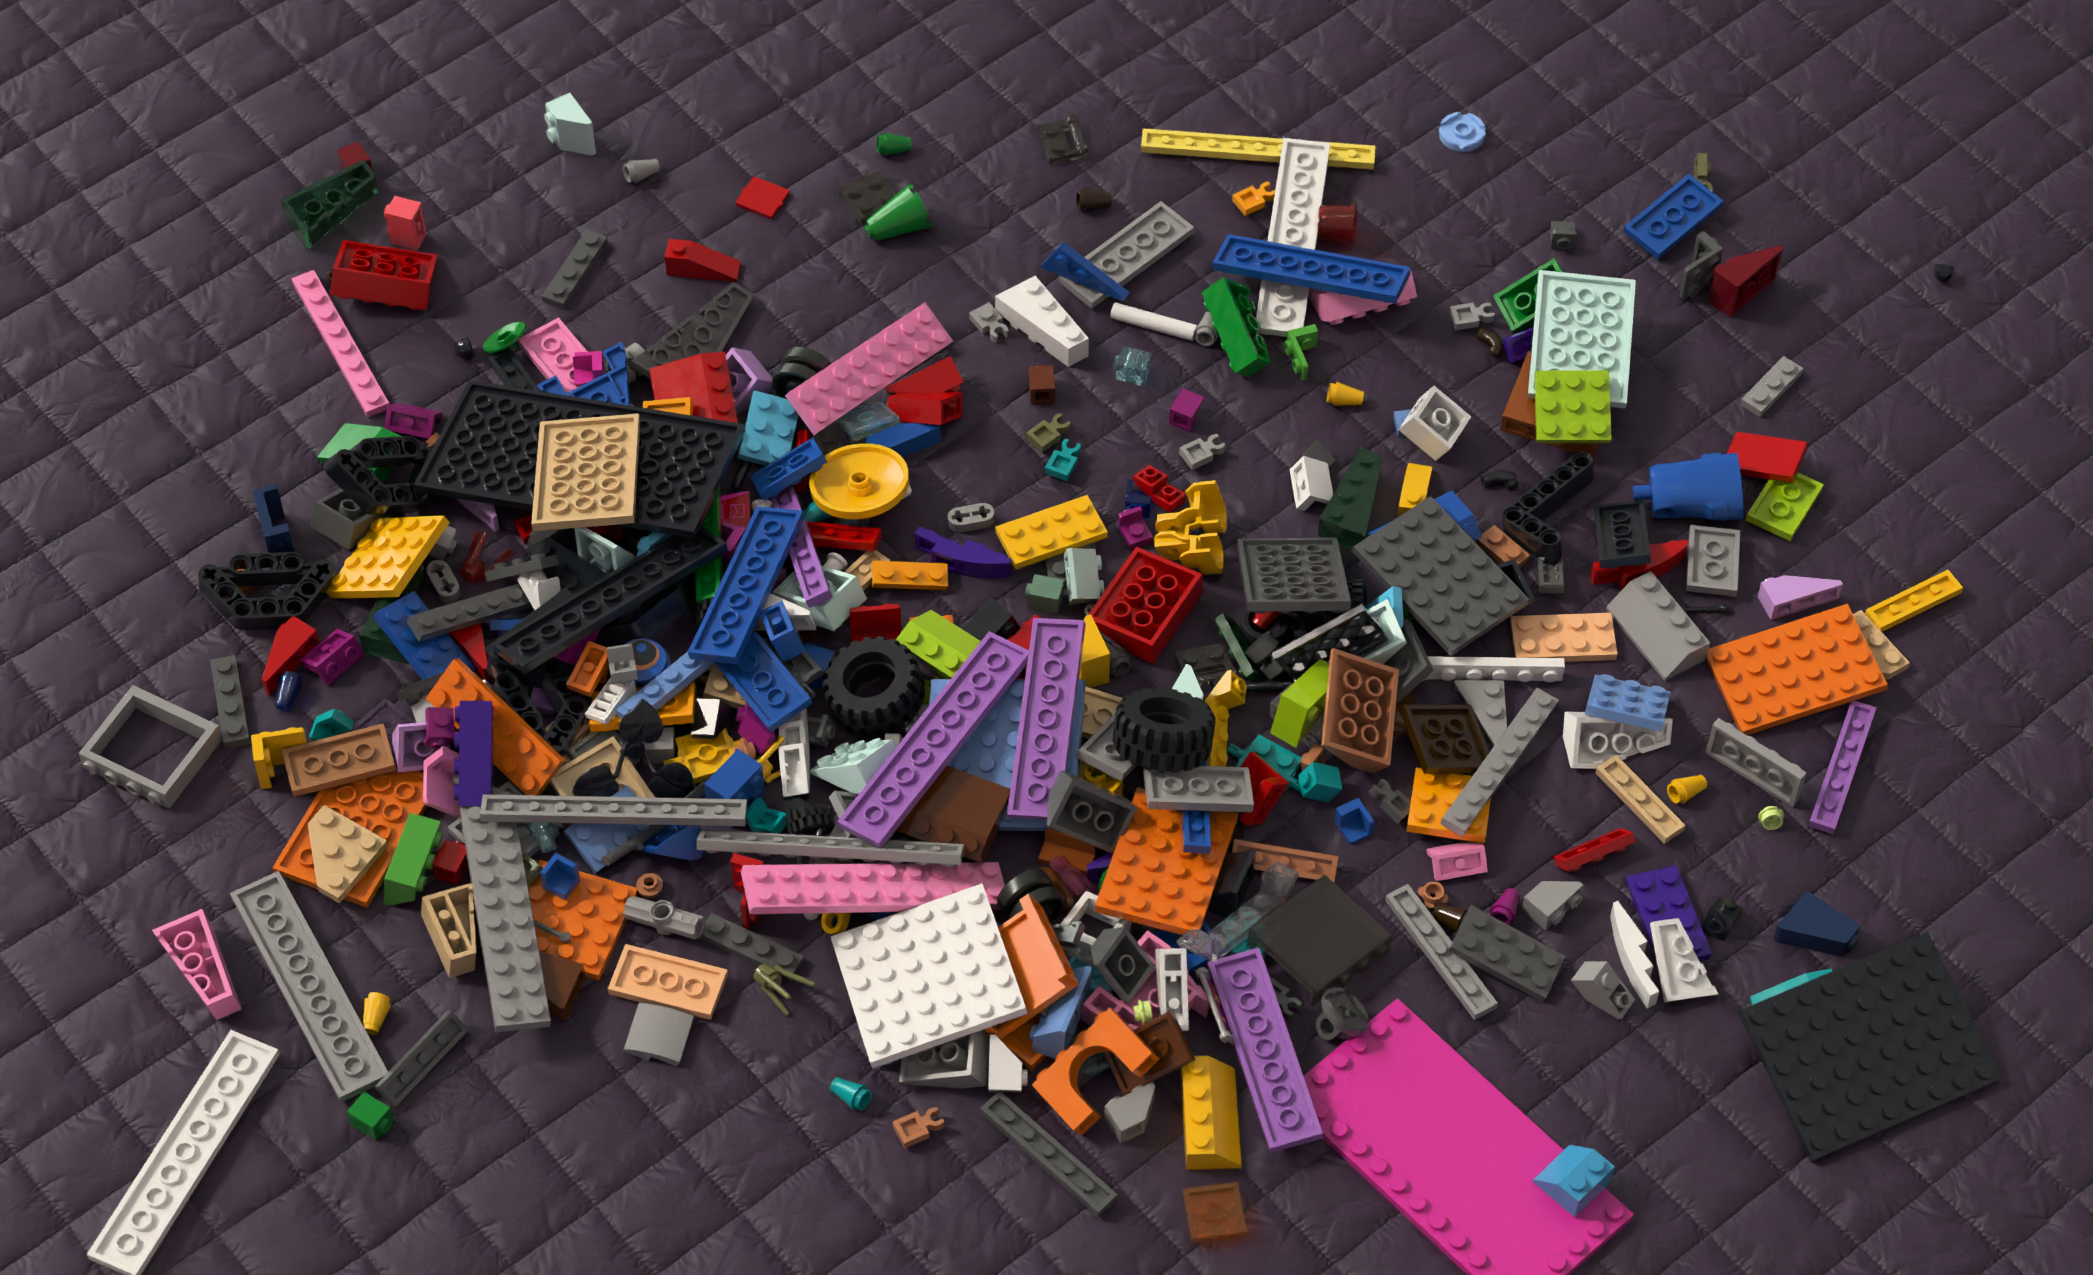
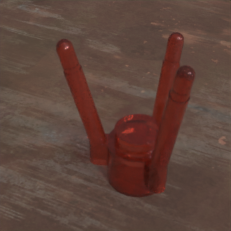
M487 531L483 532L479 542L480 533H475L464 565L460 570V576L470 583H477L479 579L485 581V572L494 570V564L501 563L511 554V550L508 549L484 570L485 564L478 558V555L488 536Z

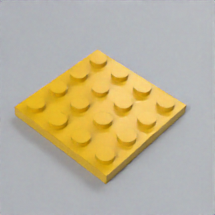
M445 516L376 519L371 523L370 530L364 538L358 542L355 551L346 559L341 571L331 581L332 585L326 593L331 598L399 597L450 522Z

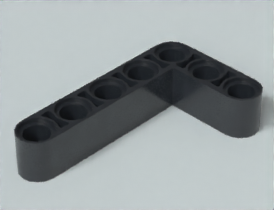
M1584 452L1576 453L1505 508L1502 513L1503 532L1515 543L1543 561L1552 563L1560 560L1563 554L1561 534L1543 522V520L1593 481L1594 468L1592 456Z

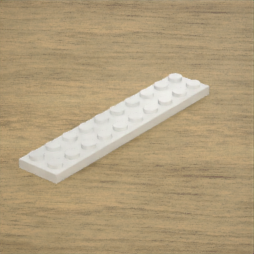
M1289 138L1283 139L1268 241L1315 250L1330 143ZM1262 279L1256 319L1260 322L1261 326L1258 334L1287 337L1288 330L1304 327L1309 288Z
M230 1030L87 1253L89 1260L124 1275L142 1274L280 1055L278 1049Z

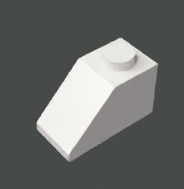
M990 1035L989 1092L1022 1093V1086H1027L1028 1070H1022V1062L996 1035Z

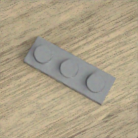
M1783 356L1741 399L1740 405L1761 417L1802 375L1803 368Z

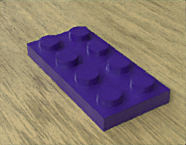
M1677 865L1626 876L1627 888L1655 959L1656 954L1650 923L1679 918L1699 962L1711 958V950Z

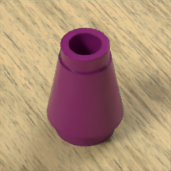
M1513 888L1506 889L1491 907L1490 915L1507 925L1513 923L1520 893Z

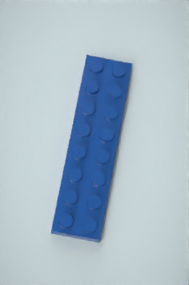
M1231 234L1227 235L1212 262V269L1215 271L1396 304L1410 277V267Z
M756 506L688 650L690 659L738 664L805 519L802 510Z

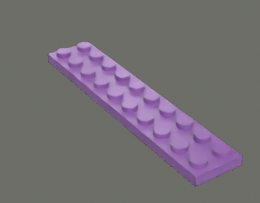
M989 631L837 821L839 828L878 848L883 847L1027 665L1029 650Z

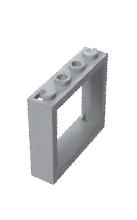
M132 685L79 752L82 767L89 770L90 774H98L104 777L110 784H119L133 795H142L152 804L158 803L170 809L223 739L219 725ZM135 709L199 738L163 786L99 756Z

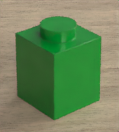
M363 1092L347 1111L350 1125L375 1141L382 1134H386L393 1123L390 1107L366 1092Z

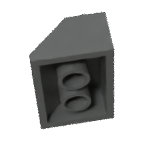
M1061 770L1049 793L1047 825L1114 854L1119 837L1124 835L1137 806L1121 795Z

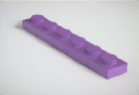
M1851 701L1815 804L1809 827L1834 835L1876 712V707L1858 701Z

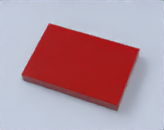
M1736 432L1727 454L1737 453L1741 475L1793 483L1807 452L1808 443L1805 441Z

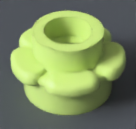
M1768 806L1759 813V822L1767 830L1778 829L1783 824L1784 812L1781 809L1778 810L1775 806Z
M1138 1000V1005L1133 1006L1136 1022H1142V1025L1153 1020L1152 1010L1149 1001L1141 1002V1000Z

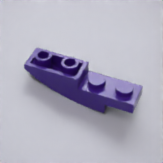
M920 526L915 532V548L931 555L932 563H946L949 572L977 578H1008L1012 574V559L1003 553H997L986 548L981 543H975L968 539L964 546H961L954 540H948L933 530H927Z

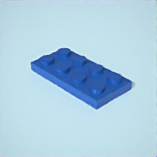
M1688 174L1625 225L1623 232L1659 260L1723 207L1724 201Z
M412 591L377 611L373 616L374 620L430 690L433 689L453 659L459 658L474 672L476 668L448 633L420 642L417 640L407 624L408 617L428 611L429 609L418 595Z
M756 631L751 634L738 664L715 662L719 670L770 733L813 703L808 694Z

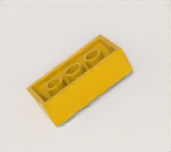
M1194 1056L1195 1061L1187 1064L1180 1070L1186 1170L1241 1168L1235 1068L1210 1056Z

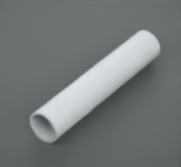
M1116 302L1112 307L1110 318L1189 341H1194V332L1198 326Z

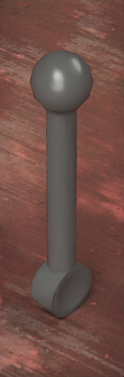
M533 920L535 927L559 937L560 941L564 944L570 942V933H561Z

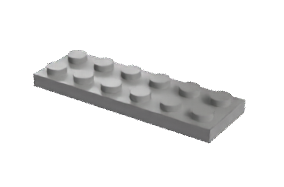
M1160 201L1085 256V258L1118 284L1124 286L1194 234V227ZM1059 276V283L1091 309L1109 297L1104 293Z

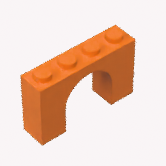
M1111 1008L1098 1014L1094 1020L1095 1023L1088 1030L1080 1032L1075 1038V1043L1068 1049L1061 1051L1057 1055L1056 1061L1049 1068L1042 1070L1037 1075L1036 1081L1032 1084L1072 1130L1081 1136L1101 1117L1082 1096L1078 1088V1073L1087 1058L1098 1052L1115 1053L1131 1072L1140 1078L1160 1059L1119 1014Z

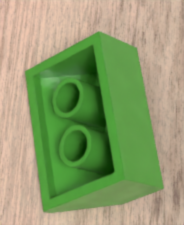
M413 813L409 814L384 878V905L391 906L414 901L418 891L423 892L427 877L424 876L427 869H432L435 860L433 851L435 847H440L444 835L443 832H440V821Z

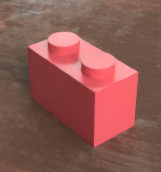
M394 196L384 211V217L388 225L387 233L390 235L391 244L418 251L427 234L421 202Z

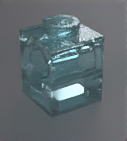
M1123 346L1121 354L1116 355L1114 359L1113 369H1116V379L1144 386L1151 369V353Z

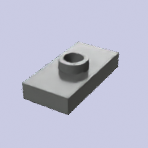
M1563 554L1560 560L1552 563L1538 558L1539 593H1564Z

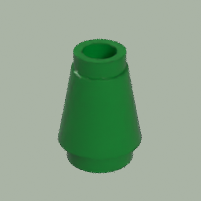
M889 133L877 135V153L886 156L911 151V138Z

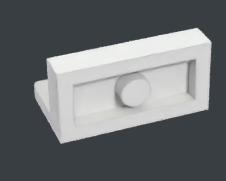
M1303 456L1290 469L1296 509L1305 511L1315 501L1331 505L1334 502L1328 464Z

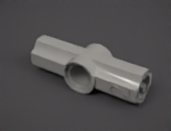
M633 896L628 898L625 903L623 913L625 919L654 927L662 935L675 933L696 940V938L701 937L704 931V916L673 908V905L668 901L652 902Z

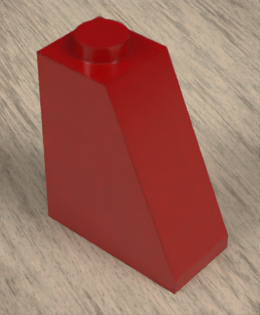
M907 392L891 395L886 403L888 421L935 425L945 424L963 416L962 392Z

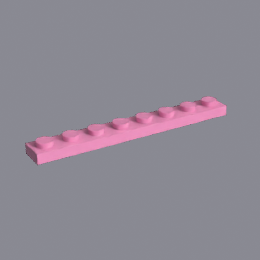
M312 270L292 278L297 293L367 418L386 411L389 405L388 400L315 271Z

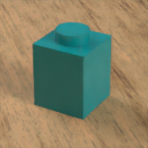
M1312 762L1298 775L1302 797L1329 803L1342 790L1338 767Z

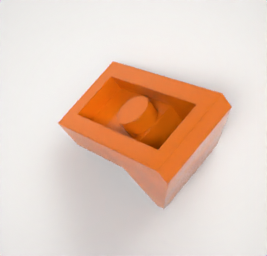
M588 641L566 683L568 689L591 697L598 682L605 684L609 670L607 647Z

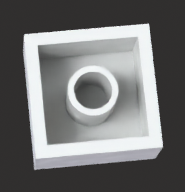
M1433 386L1418 399L1398 430L1436 461L1451 449L1471 416L1437 387Z

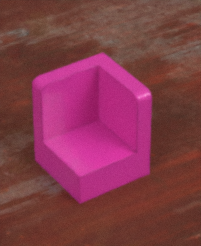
M602 351L574 352L572 354L574 383L576 387H580L604 374Z

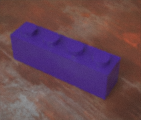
M460 701V706H455V722H460L459 732H455L454 739L455 748H459V759L454 761V773L459 774V785H454V801H459V806H481L483 795H493V701Z

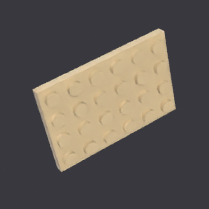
M639 414L540 422L531 523L533 531L634 523L640 435Z

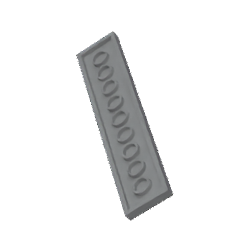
M460 806V817L495 1032L550 1027L551 1020L517 823L481 821V806Z
M277 871L231 892L232 901L340 1103L375 1087L388 1071L280 872Z

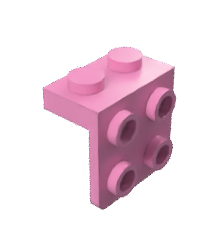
M442 746L424 760L423 801L427 806L460 818L459 801H454V785L457 784L453 782V776L456 775L454 773V761L459 759V753Z

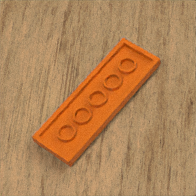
M459 658L453 659L426 697L434 707L453 708L454 726L458 730L460 722H455V706H460V701H493V764L525 795L540 796L566 761Z

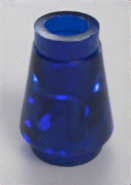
M284 671L282 676L278 677L275 703L277 709L290 711L303 686L301 682L302 677L299 674Z

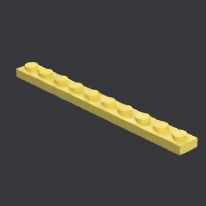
M1143 129L1141 152L1280 163L1283 139ZM1325 142L1330 143L1327 166L1374 170L1375 146Z

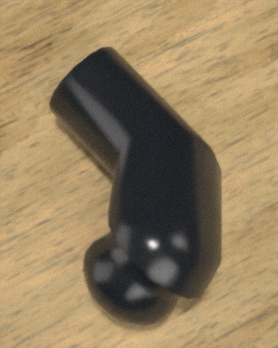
M1497 470L1480 476L1483 487L1500 482H1505V488L1507 489L1518 486L1517 475L1514 472Z

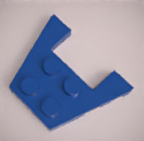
M620 342L602 351L612 370L568 393L564 391L557 375L538 384L537 387L542 392L631 406L626 349L623 343Z

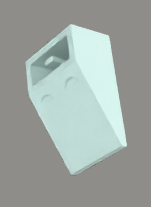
M880 738L867 743L862 740L852 745L846 742L837 746L834 749L835 753L820 758L817 761L818 765L809 771L814 776L853 794H858L895 750L896 746L892 739L881 741Z

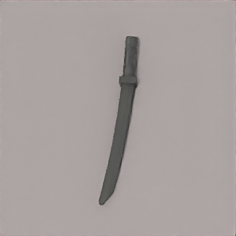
M708 779L701 782L685 798L700 799L705 794L704 783ZM649 825L637 835H629L627 837L628 842L603 856V862L609 866L614 861L631 852V850L643 849V843L667 825Z

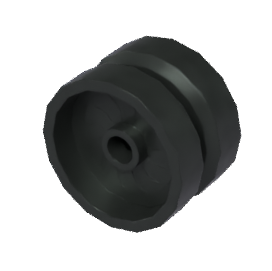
M793 347L788 349L772 379L773 387L778 394L787 399L785 395L831 365V362L824 355L810 348Z
M1037 868L1025 871L1013 878L1004 886L997 897L998 906L1009 919L1024 910L1019 900L1027 894L1042 905L1050 924L1062 914L1066 906L1065 898L1056 887H1053V881L1043 869Z

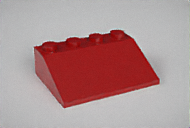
M343 240L333 267L330 295H335L340 299H360L365 303L380 302L391 307L399 305L409 307L412 310H426L430 299L438 255Z
M725 351L700 353L649 369L654 400L690 397L693 400V416L738 423Z
M1135 547L1088 615H1092L1099 631L1131 655L1154 664L1203 594L1202 574Z

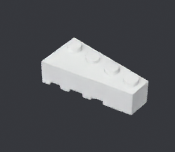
M1036 276L995 296V310L1002 318L1007 319L1016 330L1021 329L1034 343L1039 342L1048 353L1069 367L1088 357L1089 338Z

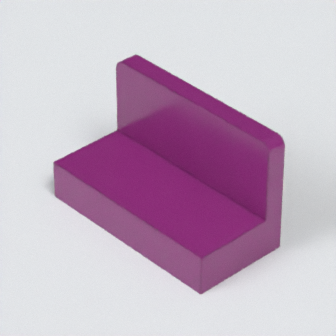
M394 403L387 406L384 428L394 432L429 439L434 435L436 419L442 417L443 412Z

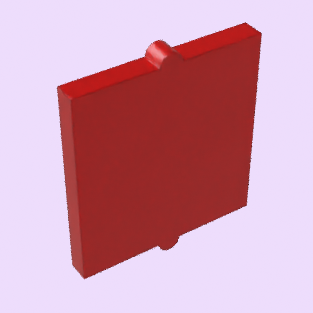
M754 176L746 188H742V193L736 200L735 206L772 220L779 208H783V203L790 194V190Z

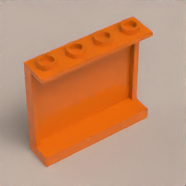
M1029 894L1019 900L1024 910L998 927L1028 1013L985 1029L988 1034L993 1033L1000 1039L1010 1034L1079 985L1042 905Z

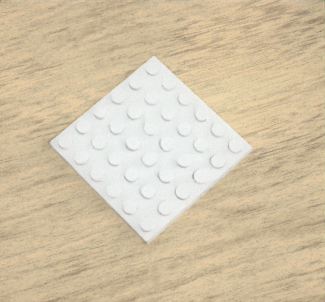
M983 884L831 936L872 1068L1028 1014Z

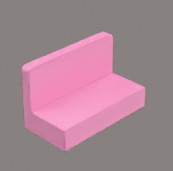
M1467 841L1427 849V855L1432 858L1434 879L1436 881L1488 872L1485 846L1479 842Z

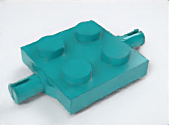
M1259 734L1246 750L1237 747L1233 743L1228 747L1227 753L1239 759L1236 767L1242 765L1250 752H1255L1289 782L1286 789L1291 787L1302 794L1299 780L1295 778L1296 772L1301 766L1302 757Z

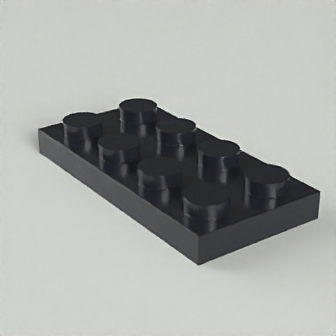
M1635 500L1593 505L1600 569H1614L1628 565L1640 566L1651 563L1644 501Z

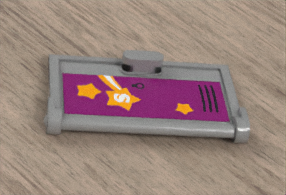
M1198 968L1195 972L1197 977L1201 979L1220 1029V1039L1224 1043L1229 1042L1234 1045V1036L1231 1035L1212 976L1208 974L1209 970L1206 968Z

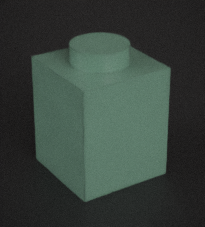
M1034 574L1032 584L1027 583L1025 598H1029V609L1058 614L1064 595V580Z

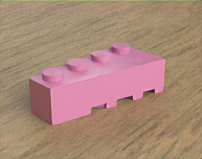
M203 909L152 930L165 951L216 1020L242 1009L214 929Z

